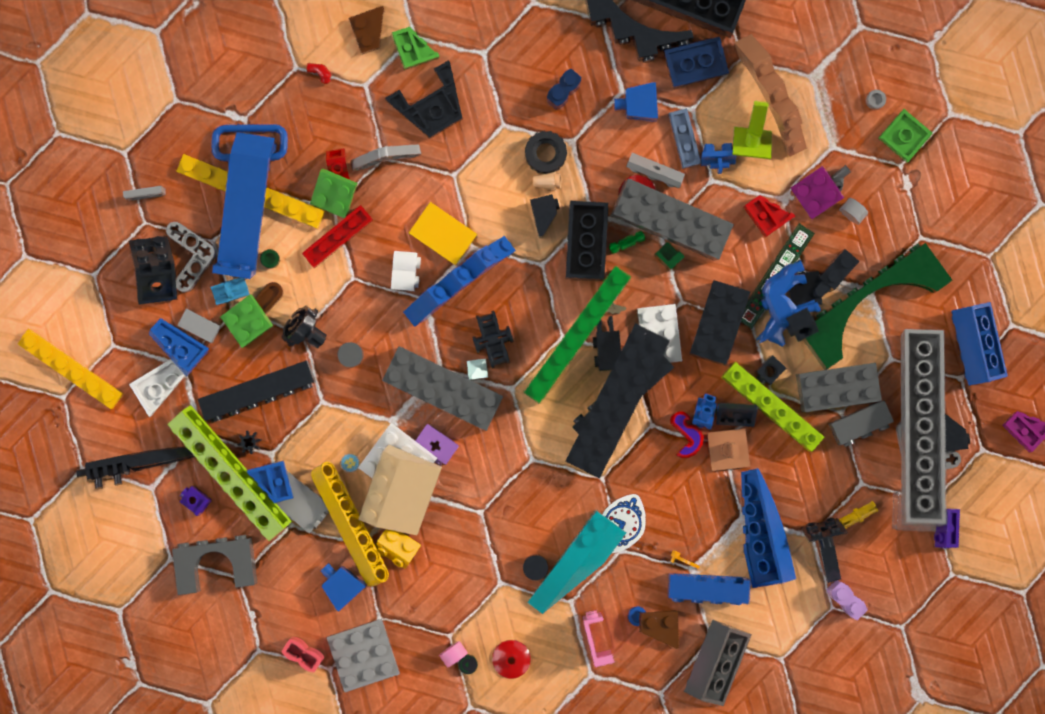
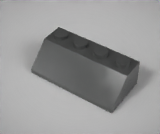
M712 620L684 692L701 701L724 706L752 634Z

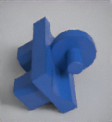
M732 143L722 144V151H715L713 144H705L701 156V166H710V169H717V173L722 174L723 168H729V165L736 164L737 156L733 155Z
M705 394L703 399L698 398L692 423L696 424L699 428L706 427L711 429L717 405L715 403V396Z

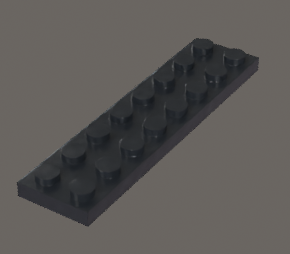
M635 323L565 462L600 479L670 340Z

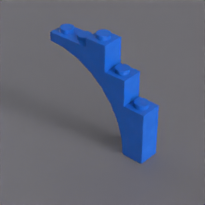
M505 236L488 246L486 245L476 251L462 265L449 272L439 283L427 289L403 313L413 326L416 327L465 287L512 255L516 250Z

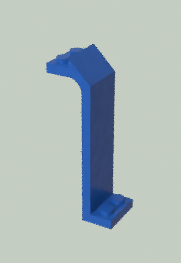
M240 132L236 133L230 153L218 260L213 265L212 273L251 279L256 275L271 155L277 150V144H274L275 138Z

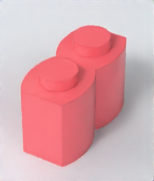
M291 637L282 650L286 658L298 662L303 669L309 672H315L324 659L323 654L319 650L308 647L298 637Z

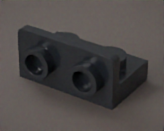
M718 403V407L715 410L716 425L755 426L757 405Z

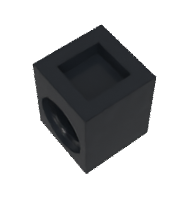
M807 307L786 318L789 324L786 328L790 336H795L798 342L819 332L816 322Z
M770 355L755 371L757 374L756 379L763 385H771L787 368L773 355ZM767 366L773 368L774 373L771 377L766 376L764 373Z

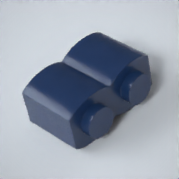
M573 69L567 70L561 76L559 83L549 90L547 103L555 110L564 107L569 96L579 89L582 77Z

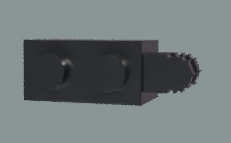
M846 249L840 251L817 278L819 283L813 290L814 297L821 298L828 291H834L859 263V260Z
M608 316L607 319L609 331L602 332V320H600L597 324L596 337H592L593 348H597L594 364L595 367L599 368V371L612 370L621 352L620 331H614L612 316Z

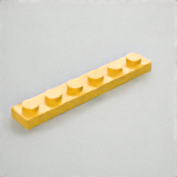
M28 328L17 343L108 408L113 409L122 397V392L33 330Z

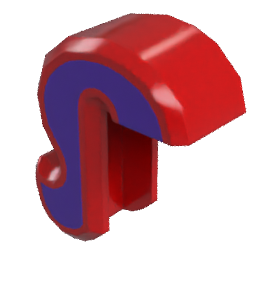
M678 411L671 415L670 424L688 442L678 451L676 456L690 458L698 453L702 447L704 436L699 428L687 424V421L690 420V416L687 413Z

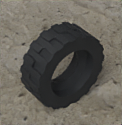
M541 131L529 138L525 148V158L532 170L539 174H547L560 170L564 165L567 157L566 143L557 133ZM548 143L554 147L555 157L551 161L543 162L537 157V148L541 144Z

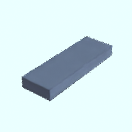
M687 108L668 113L682 169L700 165L701 160Z

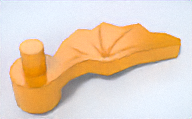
M675 550L672 551L670 562L674 563L675 559H678L697 569L700 568L699 565L680 557L681 553Z

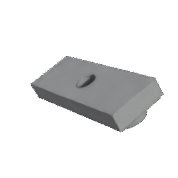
M635 153L631 154L626 166L632 172L642 173L652 180L662 181L669 187L680 188L685 175L682 172Z

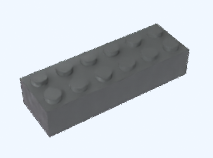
M629 178L624 181L610 215L714 261L720 259L734 225Z
M400 346L382 380L485 431L488 430L503 399L502 395Z

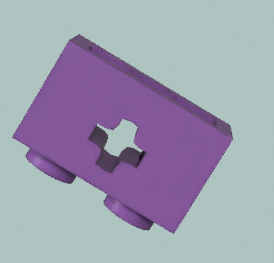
M429 424L425 426L416 439L418 444L437 457L435 462L440 466L442 463L446 465L459 447L457 443ZM439 441L441 449L433 451L431 443Z

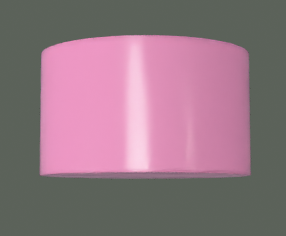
M457 641L439 656L444 664L450 667L462 659L468 652L461 642Z

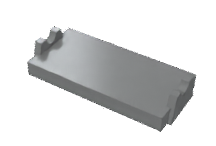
M287 471L294 498L277 502L276 504L289 518L311 533L313 529L320 525L329 511L322 497Z

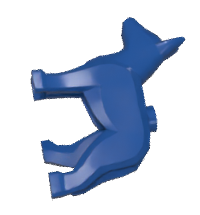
M800 260L783 267L778 273L766 280L762 288L764 299L761 300L764 309L769 311L771 317L764 331L756 338L757 341L759 340V343L768 340L781 347L784 346L785 338L783 331L789 325L787 317L806 307L809 312L821 311L818 302L814 300L795 306L792 300L785 296V293L795 284L807 283L804 274L794 275L805 270Z

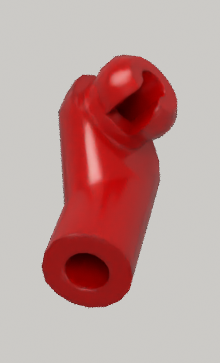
M307 63V72L317 73L321 77L320 81L323 84L330 83L332 75L325 65Z

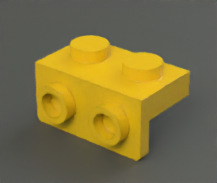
M385 529L375 544L381 556L389 558L394 565L404 569L407 568L421 546L404 533Z

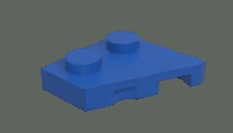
M284 460L247 470L248 474L253 477L274 503L294 498Z

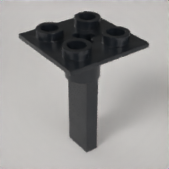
M827 518L823 522H811L800 527L809 542L818 540L826 581L829 583L841 580L833 536L845 534L847 530L839 519Z

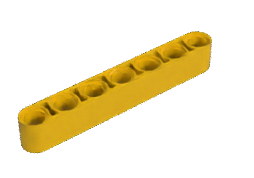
M324 462L315 467L311 472L312 480L364 582L370 587L385 582L389 577L388 570L363 521L359 520L360 515L335 466L331 462Z

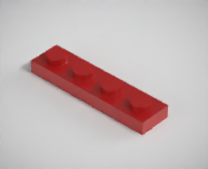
M360 205L302 252L303 256L315 269L370 224L373 219Z

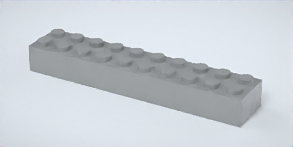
M905 329L901 333L902 525L943 526L946 524L944 330Z

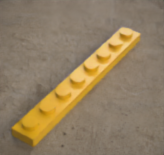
M183 154L176 172L226 192L227 171ZM266 187L264 208L316 229L319 228L325 214L324 210Z

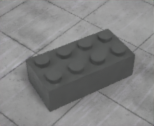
M876 363L796 374L801 412L882 401Z

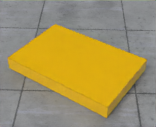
M432 202L428 204L409 231L410 235L455 266L477 236V233Z

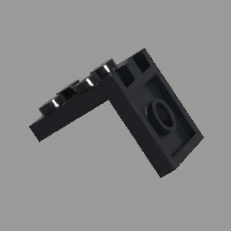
M157 236L154 238L130 240L129 248L135 269L138 304L177 300L175 262L168 237ZM154 283H161L158 287H152Z

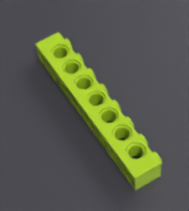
M191 405L181 411L167 424L268 541L292 522L283 510L268 497V494L260 488L253 477L248 474L243 464Z

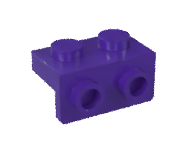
M946 509V524L935 526V547L959 548L960 509Z

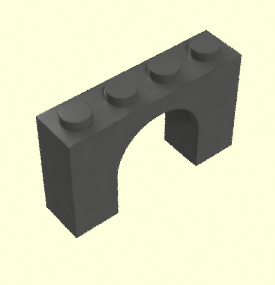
M246 535L234 536L235 540L227 541V537L215 539L216 542L208 543V540L196 541L197 545L189 546V542L177 544V548L172 549L177 594L184 595L201 591L198 574L199 562L206 553L213 551L226 555L231 561L235 588L257 584L252 538H246Z

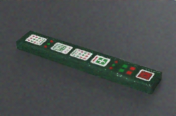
M800 223L797 224L749 297L741 323L750 329L754 327L765 310L761 300L764 299L762 288L766 280L778 273L786 265L796 262L814 236V232Z

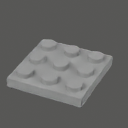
M382 618L326 637L344 692L400 674Z

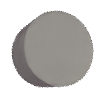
M848 198L840 208L841 213L857 225L868 215L867 209L853 198Z

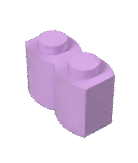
M837 580L827 588L829 596L839 603L842 610L850 617L858 620L868 611L864 602L854 596L852 590L846 584Z

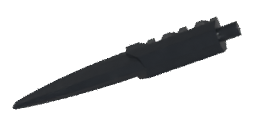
M185 446L148 450L85 463V469L76 470L78 478L86 476L89 482L94 481L95 489L98 490L103 488L102 479L104 478L111 479V477H114V484L118 486L122 485L121 475H130V469L136 472L187 460L195 456Z

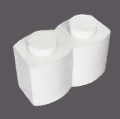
M394 251L391 290L415 292V288H419V276H416V269H420L421 257H417L418 253Z

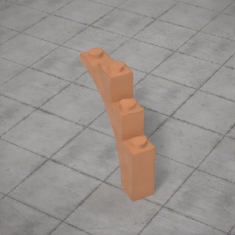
M752 34L734 42L740 60L754 78L766 102L769 103V108L780 131L787 154L791 157L807 149L801 128L803 123L799 109L789 98L785 82L775 72L769 53Z

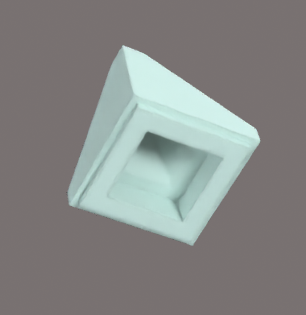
M486 358L467 361L469 380L488 378Z

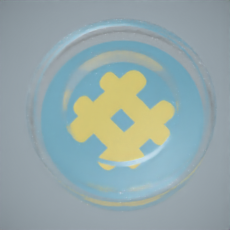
M349 453L341 458L340 465L345 472L352 473L360 466V460L355 454Z

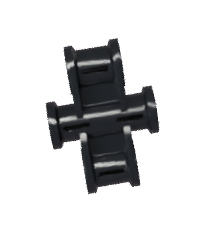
M494 310L487 315H477V322L482 333L480 337H472L477 353H480V350L487 349L492 369L496 365L509 364L510 360L504 346L506 342H514L509 326H506V329L503 330L499 329Z

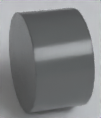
M345 343L338 350V360L346 367H357L363 361L364 352L356 343Z

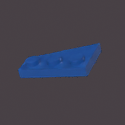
M162 318L149 331L152 339L186 377L209 350V348Z

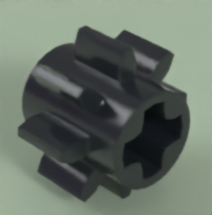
M248 430L246 431V436L239 435L242 440L237 445L243 447V453L249 450L250 454H254L255 448L261 449L258 443L262 439L256 437L258 432L250 435ZM251 438H252V439H253V440H252V443H253L254 445H253V446H247V445H248V442L246 441V439H251Z

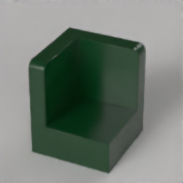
M668 242L654 254L668 271L685 257L680 251L677 252Z

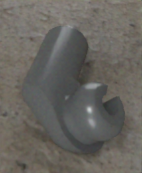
M846 165L831 177L840 191L843 189L844 177L851 173Z

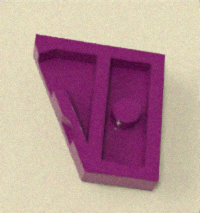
M1019 411L1014 412L1002 425L1029 453L1033 452L1045 439V422L1035 417H1029Z

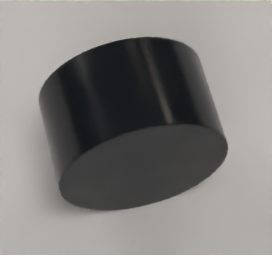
M538 554L528 556L523 563L525 576L534 581L544 578L548 572L546 559Z

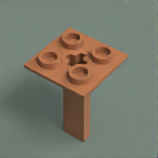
M745 428L707 433L712 471L750 467Z

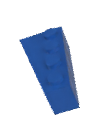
M669 573L668 597L672 598L673 602H684V599H688L693 603L711 601L712 604H722V602H727L731 605L749 604L750 580L746 577Z

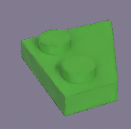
M411 27L392 32L391 34L405 70L439 59L440 57L437 52H434L427 45L425 40L417 36V33Z

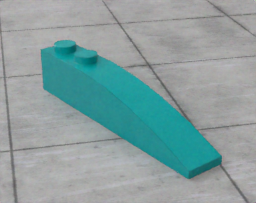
M595 510L527 603L542 614L545 613L602 566L626 532Z

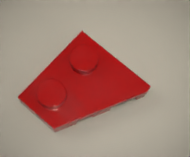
M761 195L743 206L765 238L795 217L792 212L788 213L781 209V206L769 202L768 199Z

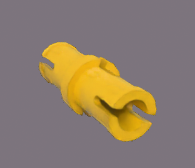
M871 501L859 509H853L852 513L840 518L839 521L846 529L857 522H863L865 518L879 511L878 508H875V503Z

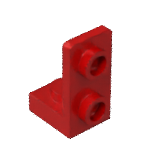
M345 148L326 151L328 171L350 180Z

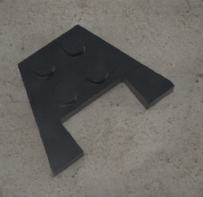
M449 60L434 68L443 87L410 106L400 89L385 98L393 108L430 139L463 120Z

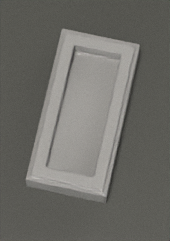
M162 186L123 191V196L128 201L166 195L165 188Z
M189 309L185 310L177 325L210 343H213L221 328L220 325Z

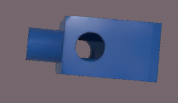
M656 82L625 89V98L614 99V110H626L627 119L657 122Z
M328 563L320 571L328 579L321 586L338 612L367 586L364 581L344 566L335 571Z

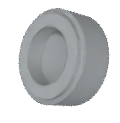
M873 90L866 97L867 106L873 110L882 108L886 103V96L881 90Z

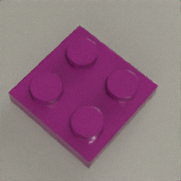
M824 166L791 187V190L811 219L845 198Z

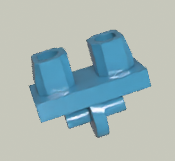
M237 278L211 287L216 305L250 295L245 278Z

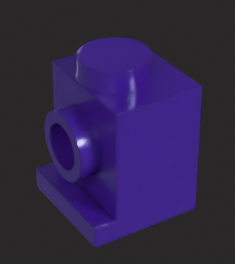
M195 486L190 487V489L186 487L180 494L182 498L180 503L196 516H200L212 501L211 498ZM192 496L196 498L194 504L190 502Z

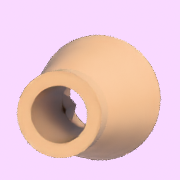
M555 171L533 176L534 187L555 191L556 189H561V173H556Z

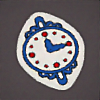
M636 494L617 499L602 514L626 532L612 553L629 548L644 533L645 510L640 497Z

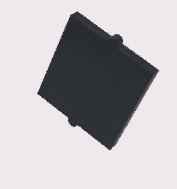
M819 271L796 273L804 274L807 283L795 284L789 290L790 299L795 306L811 300L818 302L819 305L823 304L822 296L817 298L813 295V290L819 283L817 280Z

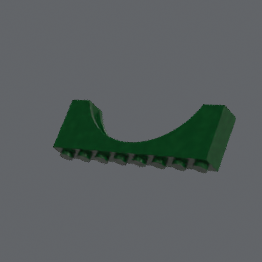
M917 243L909 249L911 253L906 256L902 254L893 260L895 264L890 268L886 265L878 271L880 275L874 279L872 276L862 282L864 286L859 290L855 287L847 293L848 297L842 301L840 298L831 304L833 308L828 312L824 309L816 315L817 319L815 322L819 332L803 339V341L824 370L829 369L843 359L842 339L846 323L856 306L868 295L878 289L892 285H912L934 293L953 281L926 243L922 245Z

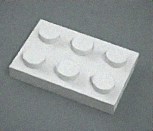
M676 305L637 308L639 325L670 340L663 354L670 363L682 361Z

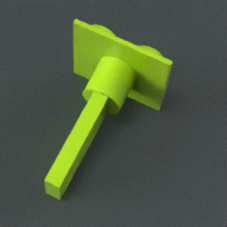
M754 101L748 128L734 126L733 155L771 160L772 131L763 130L769 106L768 102Z

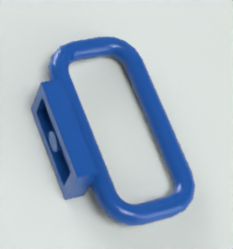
M221 125L212 134V154L220 161H228V166L230 154H223L219 151V138L225 132H278L280 134V150L271 155L270 161L280 160L287 153L288 135L287 131L280 125Z

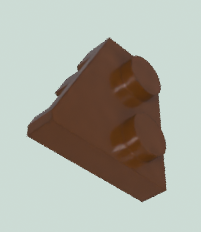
M383 6L349 17L362 55L380 49L384 14Z
M678 611L639 612V632L679 649Z

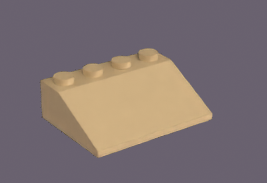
M388 445L380 456L359 520L375 527L418 535L442 467Z

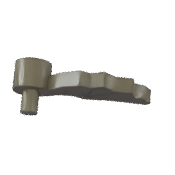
M612 303L607 312L620 314L621 311L626 310V307Z

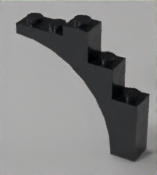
M585 0L591 26L602 27L607 25V22H610L614 44L625 45L630 43V40H633L638 62H652L658 55V49L664 51L671 49V46L678 45L680 47L688 45L694 38L692 30L671 32L644 26L626 15L613 0Z

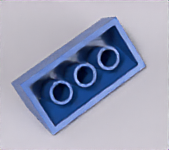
M991 302L952 310V322L955 325L956 340L959 343L960 357L964 364L965 378L968 381V386L1008 377Z

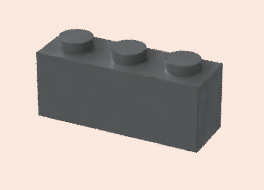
M882 400L833 421L828 425L837 445L843 444L846 447L855 443L854 439L860 436L864 439L873 435L872 431L876 429L882 431L889 428V424L894 422L885 400Z

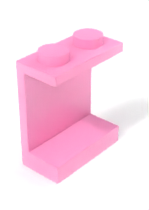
M597 610L586 612V616H583V621L595 667L614 663L611 650L596 653L588 624L603 621L601 612L597 613Z

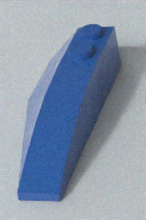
M759 468L741 472L742 497L744 498L742 515H745L743 534L746 537V543L743 544L752 588L782 584L795 580L796 575L787 537L769 488Z

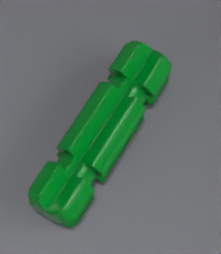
M639 231L635 235L618 240L617 243L609 244L610 252L615 254L620 249L624 250L635 245L636 242L640 243L645 240V235L642 231Z

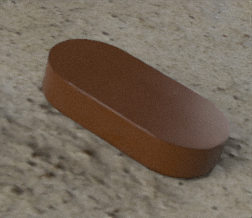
M270 282L257 294L255 300L264 313L267 314L283 297L284 290L280 284Z

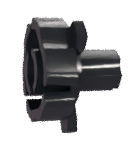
M306 305L298 308L292 314V319L286 322L281 337L283 341L288 343L289 347H293L295 344L298 345L304 340L316 349L323 345L327 335L315 327V317L318 310L316 308L311 309Z

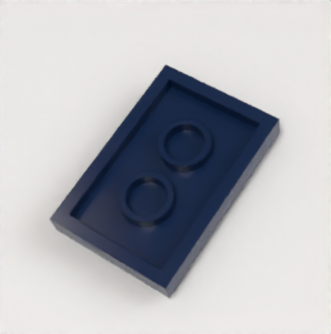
M720 36L664 50L673 89L729 74Z

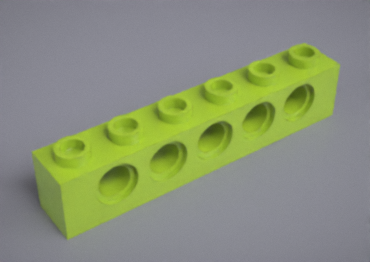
M733 362L721 376L724 381L749 402L757 405V408L807 451L812 452L823 440L824 436L738 363Z

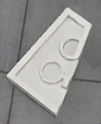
M170 359L129 385L148 416L151 417L185 375Z

